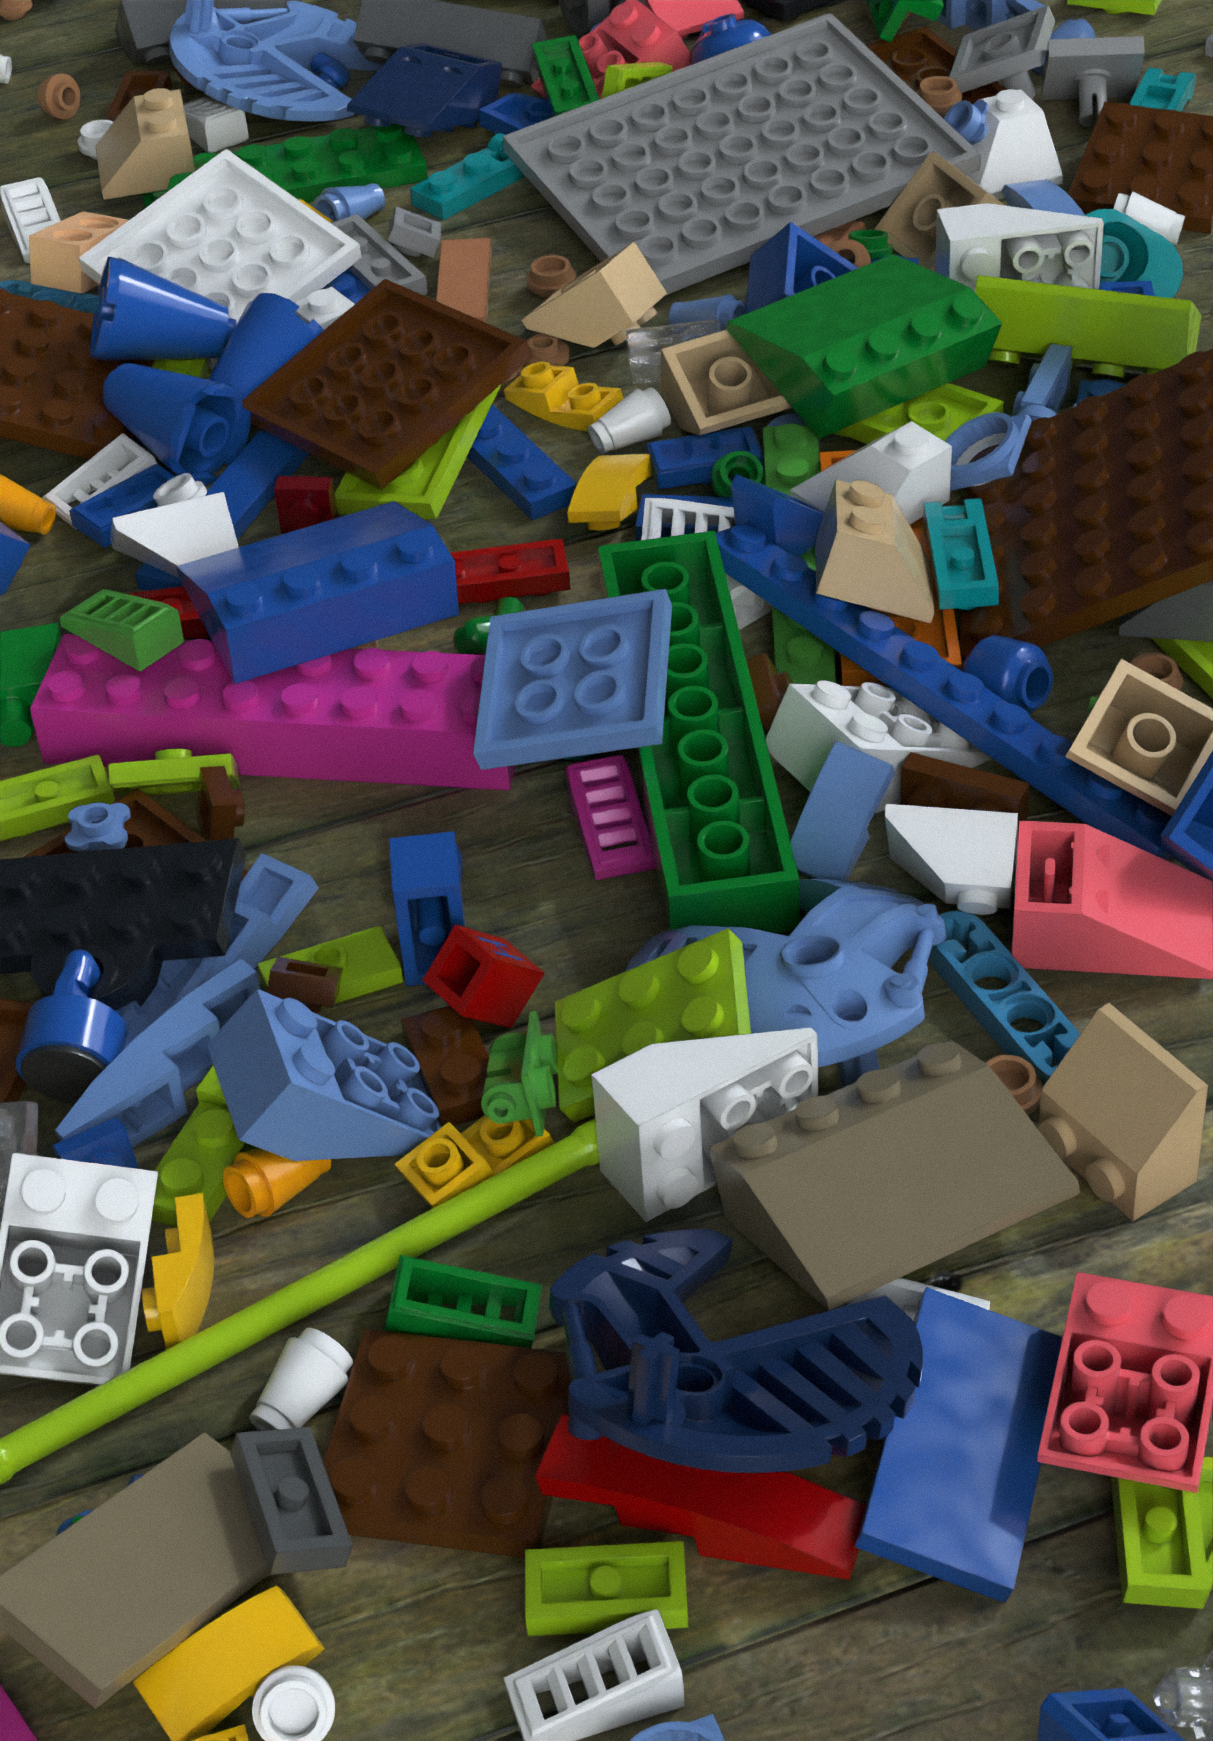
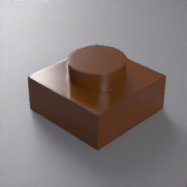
M762 653L748 658L746 661L761 723L769 732L789 684H793L787 671L778 673L767 654Z
M225 766L200 767L196 818L202 837L207 841L234 839L235 827H242L244 824L245 811L242 793L240 790H232Z
M277 957L270 970L267 993L283 1000L285 998L296 999L311 1012L318 1013L321 1011V1006L333 1008L339 994L343 968Z

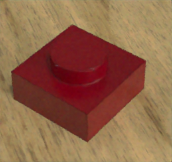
M278 476L274 493L281 534L338 518L332 477Z

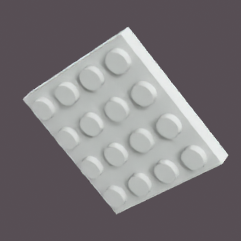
M225 149L80 256L79 262L83 273L100 284L107 257H120L228 307V318L236 319L237 324L246 305L258 294L275 293L295 303L308 297L310 293L325 287L360 260L362 256L358 242L232 152ZM208 358L209 368L212 371L219 358Z

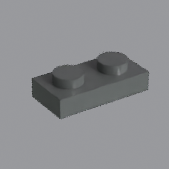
M303 1427L236 1433L231 1457L270 1575L346 1567L353 1545L311 1428Z

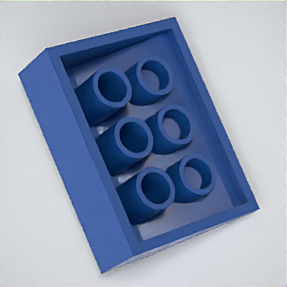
M395 501L176 566L177 574L234 684L459 615L455 560L432 524Z

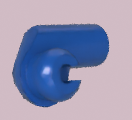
M322 52L313 57L311 70L319 75V78L336 89L343 90L348 85L350 73L344 64Z

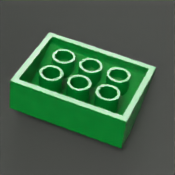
M892 254L727 322L726 330L820 439L984 368L1002 322L970 287Z

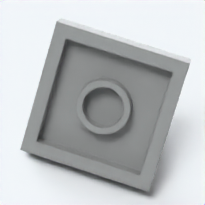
M1049 5L965 34L949 76L957 82L961 93L1000 80L1006 89H1021L1033 99L1036 95V89L1027 70L1041 66L1043 63L1048 40H1050L1055 24V19Z
M1144 36L1048 40L1041 79V100L1079 99V124L1085 127L1091 126L1093 106L1096 124L1105 101L1107 102V98L1133 97L1136 92L1145 54Z

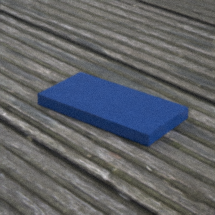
M926 1287L918 1302L914 1317V1323L919 1332L923 1348V1368L919 1388L916 1387L914 1403L904 1419L895 1416L893 1430L882 1439L854 1547L1006 1603L1014 1590L1041 1466V1463L1037 1462L1038 1451L1063 1337Z

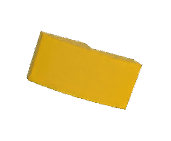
M536 362L524 367L520 372L521 375L503 390L506 400L524 411L548 422L588 432L589 425L595 423L601 416L624 399L621 388L598 387L595 383L579 385L574 367L551 366L548 362Z
M650 454L599 455L586 468L574 490L567 511L568 523L587 522L589 530H609L621 526L620 522L638 509L636 486L652 475Z
M484 1115L462 1133L450 1122L446 1123L394 1165L428 1205L434 1208L554 1144V1141L545 1129L543 1136L536 1137L532 1119L500 1124Z
M203 1193L175 1197L178 1227L165 1229L168 1254L152 1257L154 1287L142 1289V1301L148 1332L162 1330L166 1350L197 1333L210 1298L214 1273V1242Z
M276 1585L234 1607L198 1630L136 1678L133 1684L170 1740L189 1741L208 1734L248 1697L254 1698L257 1688L269 1674L286 1666L305 1667L325 1648L284 1590Z

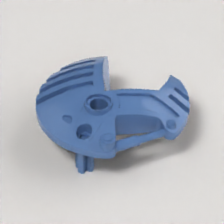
M187 0L186 12L176 20L170 33L169 53L171 60L178 72L190 84L226 105L254 115L277 120L301 122L330 121L354 116L353 112L347 111V105L352 99L311 72V61L316 54L320 52L326 53L344 64L347 69L378 71L383 66V64L366 60L364 54L360 53L354 42L356 22L348 18L344 22L338 19V13L299 1H288L286 8L250 9L245 7L217 9L214 7V0Z
M803 879L799 880L800 910L806 916L789 936L746 927L688 926L654 935L631 959L626 971L729 928L742 941L751 1034L812 1028L817 1033L818 1067L837 1063L841 1088L857 1082L861 1075L879 1069L878 1048L905 1035L925 1019L922 991L928 974L927 962L932 946L941 944L946 939L945 923L937 914L935 905L925 904L910 895L898 893L895 889L851 880ZM914 948L911 960L906 963L903 973L898 974L893 971L891 967L905 951Z

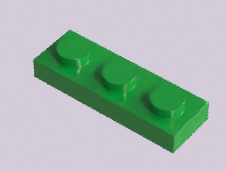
M576 35L531 43L533 59L553 117L600 100Z

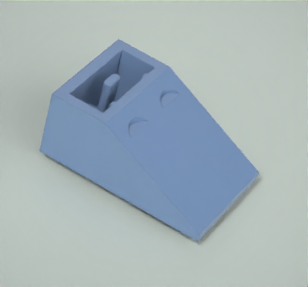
M256 989L207 1045L239 1140L289 1160L306 1161L406 1155L441 1128L438 1120L439 1110L429 1098L418 1072L420 1070L419 1062L407 1048L395 1042L386 1044L369 1037L347 1021L339 1020L334 1022L313 1013L296 999L285 998L283 1000Z

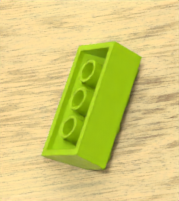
M977 275V296L1002 322L989 356L990 362L1019 366L1021 357L1040 359L1042 362L1052 343L1072 347L1071 370L1072 364L1093 366V375L1123 379L1125 370L1154 374L1179 363L1187 355L1196 352L1202 315L1191 300Z

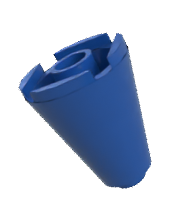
M108 256L97 294L100 295L97 312H94L90 356L101 361L219 358L222 349L226 346L236 326V319L228 318V307L120 257Z
M260 293L246 305L208 380L232 385L234 388L242 391L245 397H247L324 330L314 319L307 325L298 317L295 312L300 306L293 301L275 293Z
M133 363L120 365L107 376L104 382L103 402L105 407L175 476L189 473L195 481H201L204 486L210 485L218 479L213 474L223 464L229 466L243 450L247 442L251 425V413L243 407L241 398L247 399L244 393L232 385Z

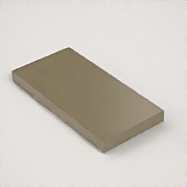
M206 1432L202 1433L0 1575V1627L95 1709L270 1574L234 1467L231 1452Z

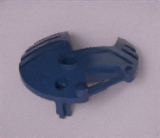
M713 1229L677 1230L644 1235L642 1245L628 1240L615 1243L607 1247L606 1258L594 1253L583 1258L566 1270L550 1288L549 1309L557 1324L564 1326L568 1344L566 1358L571 1383L568 1387L567 1407L569 1409L568 1431L571 1435L583 1440H595L605 1436L622 1446L647 1456L704 1470L735 1473H768L805 1469L830 1463L831 1455L848 1457L865 1449L866 1438L882 1439L893 1430L895 1416L904 1419L914 1403L916 1387L919 1388L923 1368V1348L920 1335L914 1321L886 1295L726 1340L718 1342L709 1341L683 1303L729 1261L733 1238ZM586 1339L593 1345L606 1371L597 1373L592 1347L587 1343Z

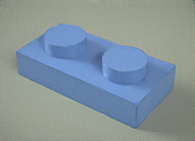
M1051 343L1042 362H1035L1033 364L1026 392H1018L1012 416H1014L1017 410L1027 405H1041L1053 410L1056 414L1059 413L1069 393L1072 347Z

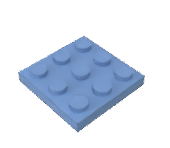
M666 589L490 617L473 751L480 769L485 770L662 744L672 604Z

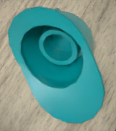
M1097 209L1084 215L1102 218L1104 222L1100 282L1152 281L1154 296L1173 298L1176 295L1183 279L1182 260L1173 244L1159 233L1139 223L1127 214L1114 209Z

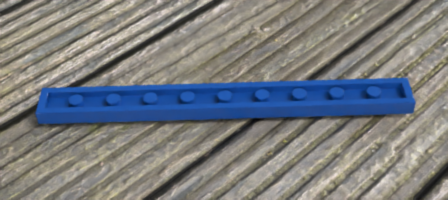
M349 269L322 288L333 287L354 304L371 291ZM493 404L491 405L467 458L531 520L568 507L577 483Z
M742 524L716 532L725 573L1089 826L1162 859L1169 860L1173 858L1161 849V834L1172 816L1065 757L1073 743L1072 741L1055 735L1030 718L1029 713L1025 709L1006 702L984 687L983 682L978 677L962 672L941 658L935 648L926 643L916 641L894 626V622L888 616L874 612L866 606L816 594V572L809 568L806 561L801 557L787 553L766 539L765 534L758 528Z

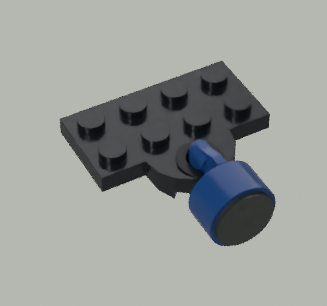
M238 838L0 859V974L31 971L34 981L44 998L35 1002L28 1011L15 1061L18 1074L32 1089L55 1100L77 1102L92 1081L124 1050L127 1026L119 1015L120 1009L133 1001L142 1007L157 985L163 961L226 955L246 859V853Z

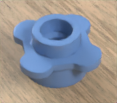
M978 100L974 105L969 101H960L949 109L944 120L967 142L973 145L981 142L988 132L985 115L989 111V105L984 100Z
M92 803L75 807L68 814L72 830L65 836L67 847L78 852L124 848L128 840L124 823L131 817L129 807L123 803H113L111 805Z

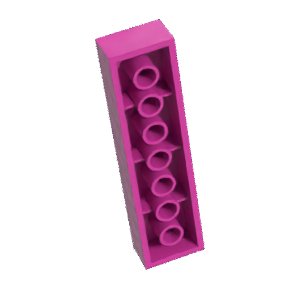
M64 634L30 708L42 760L45 764H64L99 754L103 766L108 767L110 763L155 760V752L160 750L188 749L192 751V757L231 753L239 766V775L510 790L516 765L481 770L473 755L486 654L470 655L441 653L437 651L411 652L382 650L379 648H350L234 684L212 641L204 639L184 640V643L139 672L77 635Z

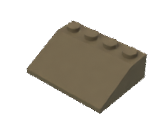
M953 1040L946 1043L928 1045L912 1058L887 1069L869 1071L861 1075L857 1082L828 1095L805 1099L794 1110L764 1123L744 1126L737 1130L732 1137L709 1147L725 1219L828 1311L1080 1194L1078 1180L991 1067Z

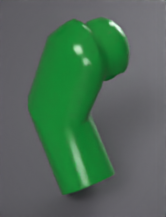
M501 598L496 605L493 615L471 618L465 622L464 626L456 629L453 636L455 648L460 654L476 655L479 653L485 655L490 617L523 612L524 606L516 598Z

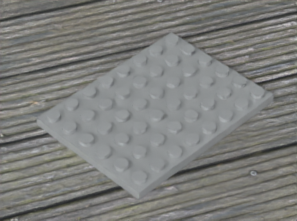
M831 13L503 136L504 152L601 262L630 243L635 242L667 292L666 295L750 262L751 255L789 222H792L813 237L891 206L932 150L965 175L980 170L981 154Z

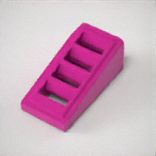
M616 755L569 765L565 770L568 802L595 881L656 869L650 837L633 779L624 756ZM629 842L634 843L632 846L602 851L601 849Z

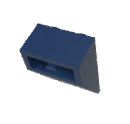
M425 43L400 46L348 103L347 111L364 115V122L370 125L384 127L391 126L392 123L403 125L404 133L418 137H431L432 131L454 132L455 126L476 127L477 121H480L479 109L497 101L502 62Z

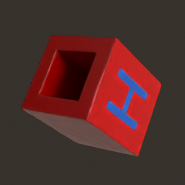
M455 924L422 981L461 1016L512 1028L545 973L505 938Z

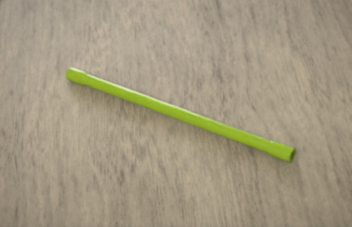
M595 1118L577 1127L568 1137L1 1437L0 1485L8 1482L18 1471L396 1269L400 1255L416 1258L586 1166L599 1164L600 1157Z

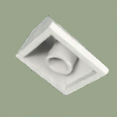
M1007 89L1000 91L996 96L980 99L989 105V111L985 115L988 132L981 142L972 145L981 154L980 170L967 176L998 200L1005 198L1001 191L1006 184L1045 179L1056 185L1062 184V170L1043 110L1021 89Z
M911 421L870 442L792 488L790 496L798 498L825 512L835 480L848 483L856 480L868 481L882 488L885 493L893 495L910 525L923 517V502L941 501L943 505L950 500L952 446Z
M224 492L112 518L110 539L113 549L178 578L176 566L239 547Z
M886 804L885 823L891 860L946 904H958L957 908L963 912L986 915L995 913L997 908H1012L1017 867L1018 813Z

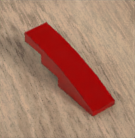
M561 1414L535 1475L542 1495L614 1506L622 1526L692 1536L695 1539L699 1556L850 1580L859 1553V1548L854 1547L865 1507L863 1503L787 1472L735 1473L704 1470L647 1456L622 1446L605 1436L595 1440L579 1439L568 1431V1415Z

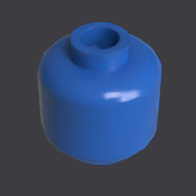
M992 635L977 643L966 657L962 666V672L978 677L983 682L984 687L1006 702L1025 709L1029 715L1044 704L1052 690L1053 673L1045 652L1033 643Z

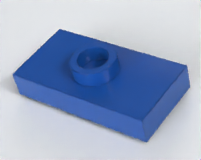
M752 427L712 432L701 436L693 435L655 441L646 444L647 454H650L652 474L658 490L697 483L711 484V473L717 460L734 451H746L753 454L764 468V456Z
M154 464L69 510L72 525L105 548L112 544L110 539L112 518L156 508L158 504L153 498L155 491L176 476L160 465Z

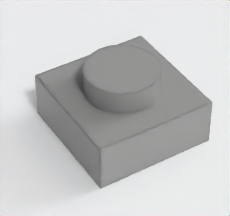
M395 207L389 223L388 242L394 243L399 251L407 255L419 257L424 254L434 258L440 243L441 223Z

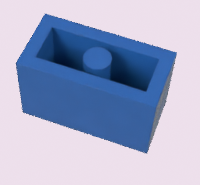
M454 831L389 838L392 891L406 986L425 984L422 979L455 924L466 927Z

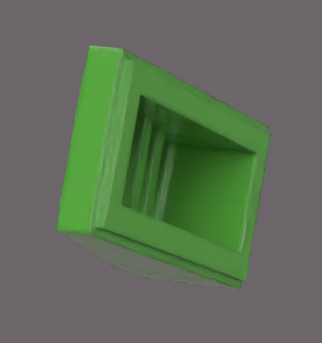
M108 589L100 590L59 617L61 627L139 672L184 643L177 609L162 602Z

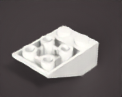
M990 203L937 209L935 272L970 287L975 293L977 275L1099 290L1104 222L1102 218Z
M826 680L818 681L816 685L789 684L765 739L769 754L810 792L835 741L892 764L895 775L875 813L885 810L886 804H898L901 802V767L910 752L969 768H974L991 759L990 756L892 688H885L871 682H865L861 687L840 686Z
M812 1028L651 1044L593 1073L592 1086L600 1171L645 1222L670 1209L682 1207L694 1196L717 1185L709 1150L710 1146L732 1137L737 1130L744 1126L769 1121L794 1110L803 1100L818 1096L817 1033Z
M18 1153L12 1154L0 1229V1374L99 1386L130 1369L158 1171Z

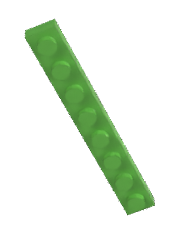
M790 423L781 426L763 427L765 486L790 495L792 488L820 472L818 437L808 425ZM813 546L799 557L804 559L808 567L816 572L815 546ZM771 605L774 666L778 673L787 671L793 684L816 685L821 680L836 683L833 647Z

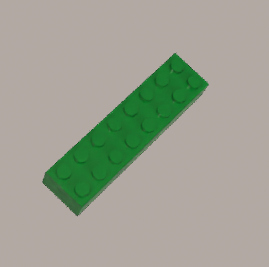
M715 530L598 546L602 599L666 589L672 604L662 744L632 748L668 930L688 926L746 927L776 934L792 932L800 923L799 876Z

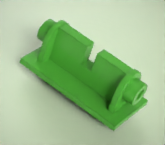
M536 1010L530 1012L527 1031L501 1035L491 1044L487 1067L488 1078L485 1079L481 1107L489 1119L500 1124L532 1119L536 1137L543 1136L546 1108H552L556 1105L552 1075L558 1074L557 1045L554 1035L542 1034Z

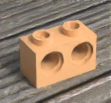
M82 211L29 235L31 284L79 294L99 286L97 282L83 273L79 257L129 220Z

